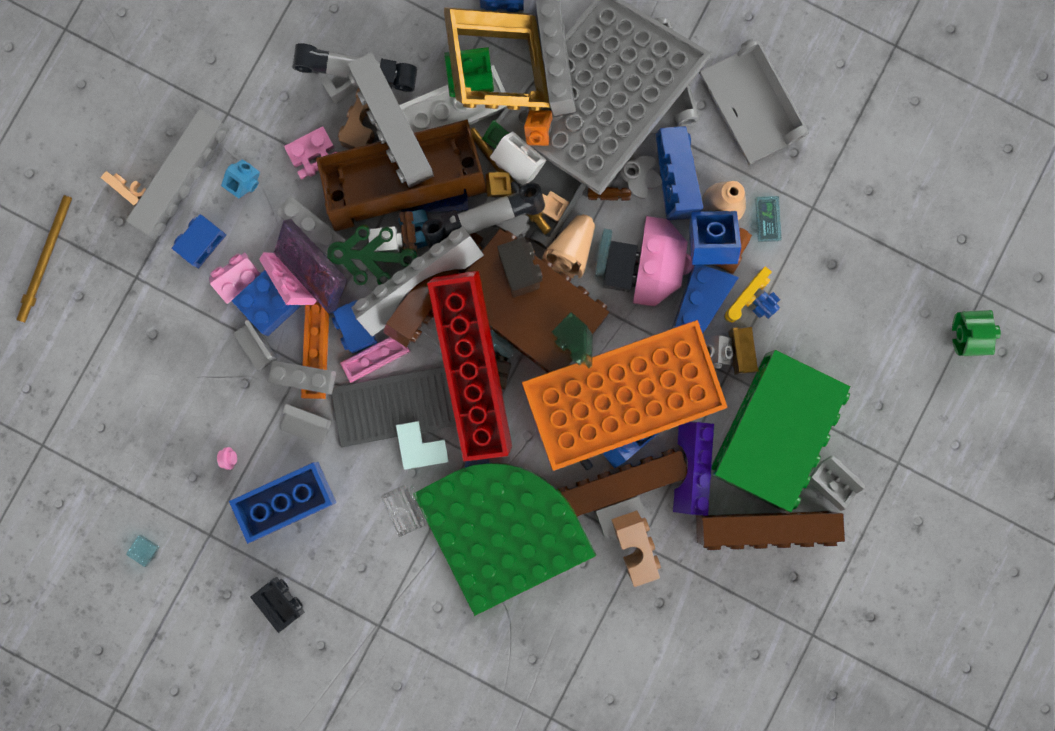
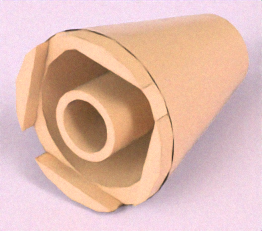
M737 181L719 182L710 186L702 199V211H737L738 220H740L746 209L744 187Z
M577 215L545 250L542 258L553 264L552 269L557 273L562 271L570 278H574L575 275H578V278L583 276L595 230L593 219L588 215Z

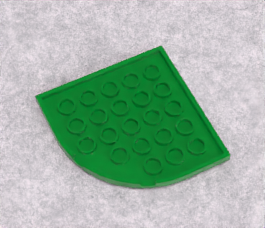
M505 463L476 464L453 472L413 493L474 616L596 557V553L580 521L562 493L548 483L545 478L523 467Z

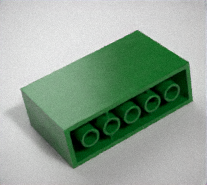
M777 350L766 353L712 463L711 476L779 510L792 512L801 501L799 495L802 489H805L811 480L809 474L812 468H815L820 461L821 456L819 453L822 446L825 447L830 440L831 435L829 432L831 427L835 426L840 419L839 411L841 406H844L850 398L848 391L851 386Z

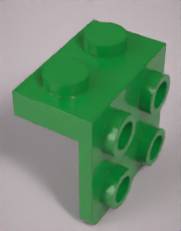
M489 47L460 50L465 87L471 88V91L493 92L494 84ZM444 52L449 96L455 97L450 53Z

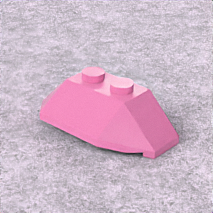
M646 216L633 304L655 307L682 285L688 242L667 219Z

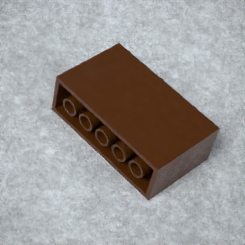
M499 229L482 251L484 256L475 261L466 271L479 270L490 329L546 373L570 365L607 318L609 311L606 309L608 306L599 299L594 301L588 296L590 293L582 286L576 287L570 282L572 279L564 272L557 273L552 269L553 264L547 259L542 258L540 260L534 255L535 251L530 246L519 244L516 241L517 237L508 230L504 232Z

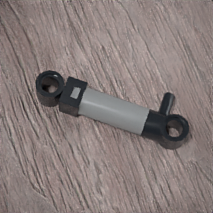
M298 43L295 45L292 68L302 73H323L349 78L347 74L351 71L348 63L361 57L320 50L310 44ZM381 58V61H377L391 89L393 87L403 92H413L415 90L418 70L416 66L408 63H397V61Z
M513 181L510 183L512 194L459 214H457L456 210L441 215L442 220L434 218L426 221L422 226V232L428 247L431 249L433 245L440 243L452 231L462 226L469 234L525 213L529 215L541 213L545 208V201L540 185L531 182L524 184L520 188L518 183Z

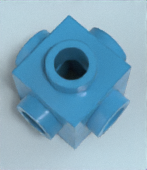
M242 159L228 166L221 186L239 199L248 192L252 193L255 191L259 184L257 180L260 171Z

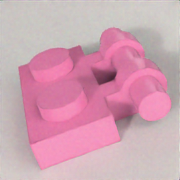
M323 126L284 146L295 168L302 164L305 168L297 171L301 180L307 176L312 177L316 175L315 172L319 171L317 162L311 164L310 160L319 155H328L327 151L335 148Z

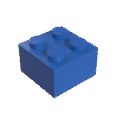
M737 211L691 212L689 237L692 265L738 264L741 240Z
M266 270L231 300L249 321L266 336L274 332L301 307L300 305L285 304Z

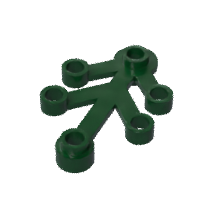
M366 225L359 226L356 233L345 242H333L327 250L329 260L334 264H343L354 276L353 279L357 285H364L368 280V274L360 270L351 259L361 260L377 278V284L381 285L384 283L380 281V277L385 276L389 280L391 276L384 272L375 261L400 263L406 268L412 262H405V256L412 257V261L418 257L417 252L411 248H406L401 253L375 251L384 242L392 240L394 233L389 227L382 228L379 235L361 250L351 249L360 240H366L369 237L370 229ZM365 229L367 231V235L361 236L359 234V230ZM388 231L391 236L384 238L382 232ZM335 250L342 251L343 256L337 257ZM362 274L365 280L359 281L357 275Z

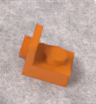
M529 110L524 125L527 145H549L548 131L552 121V111Z

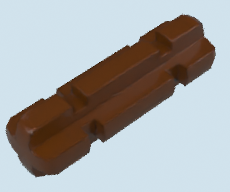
M606 187L602 194L599 195L588 188L587 197L588 200L600 198V200L618 201V199L629 201L631 199V190L629 188Z
M410 211L401 212L399 216L400 222H403V225H401L402 241L405 244L403 249L411 248L417 252V246H414V243H416L415 228L411 222L414 221L413 213Z

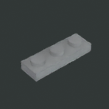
M272 360L268 382L332 394L336 372Z

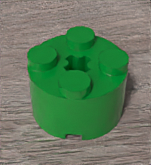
M992 310L962 311L954 315L952 331H956L957 338L952 339L957 355L985 356L995 354L996 339L1000 338L1001 329L999 325H995Z

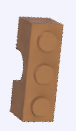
M357 92L356 102L354 106H350L347 112L348 120L346 125L342 126L338 133L339 142L342 147L347 149L372 144L375 138L373 131L363 126V120L367 116L366 112L369 111L367 104L362 105Z
M634 511L611 519L622 550L629 547H637L632 554L623 557L633 586L637 587L660 579L657 569H660L661 565L657 555L653 556L652 553L655 550V545L652 537L647 536L646 532L650 531L646 518H641L638 511Z

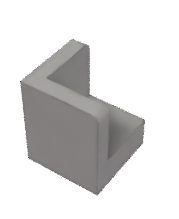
M325 75L319 79L334 104L357 91L349 78L336 76L330 80Z

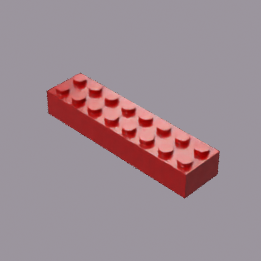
M479 270L434 277L427 284L463 461L508 456L512 449V442Z

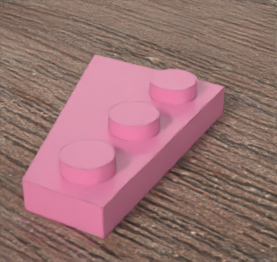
M264 252L259 260L286 305H314L319 298L278 253Z

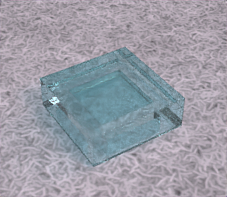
M138 535L126 555L146 567L160 547L143 535Z

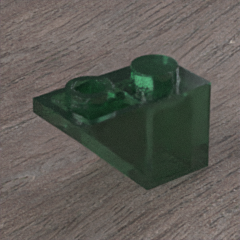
M570 312L552 331L556 338L554 343L562 351L566 349L572 353L570 357L579 366L583 363L586 367L590 368L592 366L593 334L585 323Z

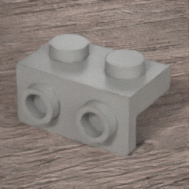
M834 456L821 461L810 475V483L840 511L845 510L854 496L866 487L856 475L851 473Z

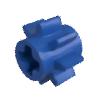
M764 291L752 302L756 306L752 311L759 318L765 316L769 319L780 309L777 302L781 299L774 292L768 295Z

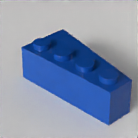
M686 126L660 128L655 136L666 219L669 221L690 219L691 212H700L703 209L694 158L691 151V136L687 132Z
M693 265L672 328L698 320L703 334L739 277L704 265Z

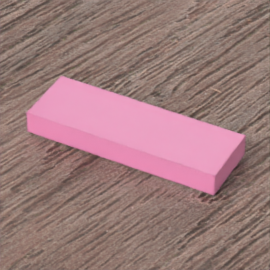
M388 337L344 360L340 364L350 383H353L411 351L408 347L406 348L396 340Z

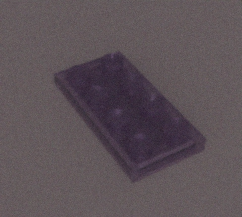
M292 219L283 221L274 254L328 313L336 311L347 279Z

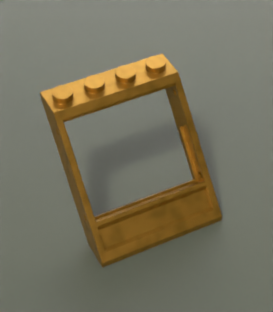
M444 7L455 97L457 101L463 103V107L476 108L477 104H485V108L498 109L499 105H507V109L520 110V106H528V109L533 111H541L542 107H550L535 15ZM458 35L528 40L536 91H530L529 94L471 91V88L465 87Z

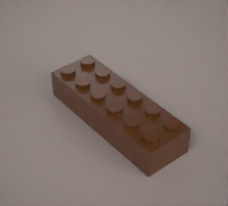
M834 511L696 515L697 543L703 545V548H707V550H721V546L739 550L744 549V545H749V547L754 549H766L768 544L777 546V548H791V543L800 545V547H814V543L823 546H838L837 542H845L844 514Z

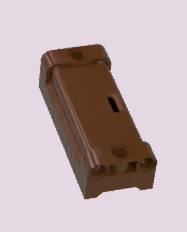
M468 119L414 133L434 177L411 188L408 187L406 181L401 183L396 173L399 167L396 162L391 163L386 153V150L389 149L386 142L382 144L380 141L316 158L325 197L326 211L334 231L355 227L354 219L357 222L465 194L464 189H466L468 197L487 193L485 179Z

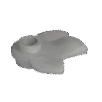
M640 156L636 161H627L620 170L621 178L628 182V188L631 190V193L638 198L645 199L648 193L647 189H653L662 184L661 177L652 169L656 163V159L653 157ZM632 170L634 175L630 176L627 171Z

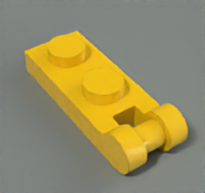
M766 266L757 273L725 312L724 318L727 322L733 323L742 316L741 309L745 305L749 307L756 299L754 293L759 288L763 290L770 282L768 276L772 271Z

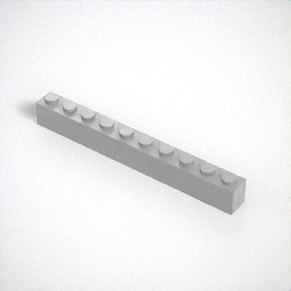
M291 195L276 212L284 221L325 254H327V250L333 242L346 241ZM335 250L337 257L343 256L342 251ZM351 259L360 270L368 274V280L364 285L373 292L379 286L377 278L361 260ZM339 264V265H340L341 267H343L346 271H348L347 268H346L343 264ZM362 274L357 275L359 281L365 280ZM380 277L382 283L388 281L387 277ZM433 317L429 325L424 324L420 330L440 346L435 318Z

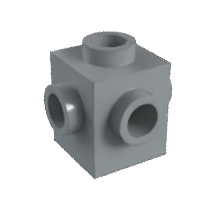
M720 335L703 336L714 369H722V365H731L733 356L732 338Z

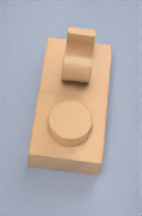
M105 171L100 177L134 206H136L146 190L144 188L141 192L137 193V189L141 185L137 181L132 182L129 189L125 185L127 181L117 173L113 176Z

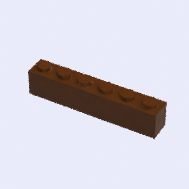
M477 233L469 234L482 251L483 248L480 245L483 237ZM470 266L466 269L443 271L418 283L411 289L387 321L383 333L406 348L411 341L415 343L422 334L421 327L424 324L428 326L434 317L427 283L434 277L465 273Z
M674 448L661 452L662 457L654 459L653 456L640 459L641 464L632 467V464L629 463L618 467L619 472L611 474L609 470L598 474V479L591 482L589 478L576 482V487L568 489L567 486L558 488V490L569 502L578 517L686 478L688 469L682 452H675Z

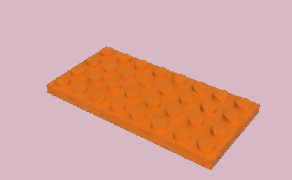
M698 320L521 382L553 471L728 408Z

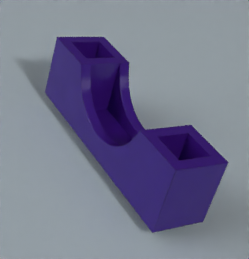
M687 422L679 425L677 444L686 453L688 470L684 482L674 489L673 512L690 515H708L714 437L713 423Z

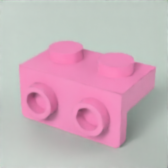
M246 252L241 255L240 253L234 255L229 260V264L223 268L220 266L214 269L210 274L209 281L220 297L228 304L261 273L251 262Z

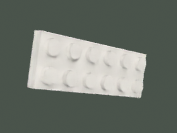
M492 65L493 92L506 93L494 65ZM448 85L399 105L413 133L468 119L469 125L507 108V105H499L498 109L485 108V104H477L476 108L463 107V103L457 101L455 97L449 96Z

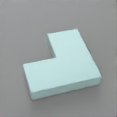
M419 421L396 425L404 470L449 462L445 439L423 443Z

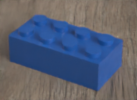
M319 462L308 464L229 501L247 544L337 503Z

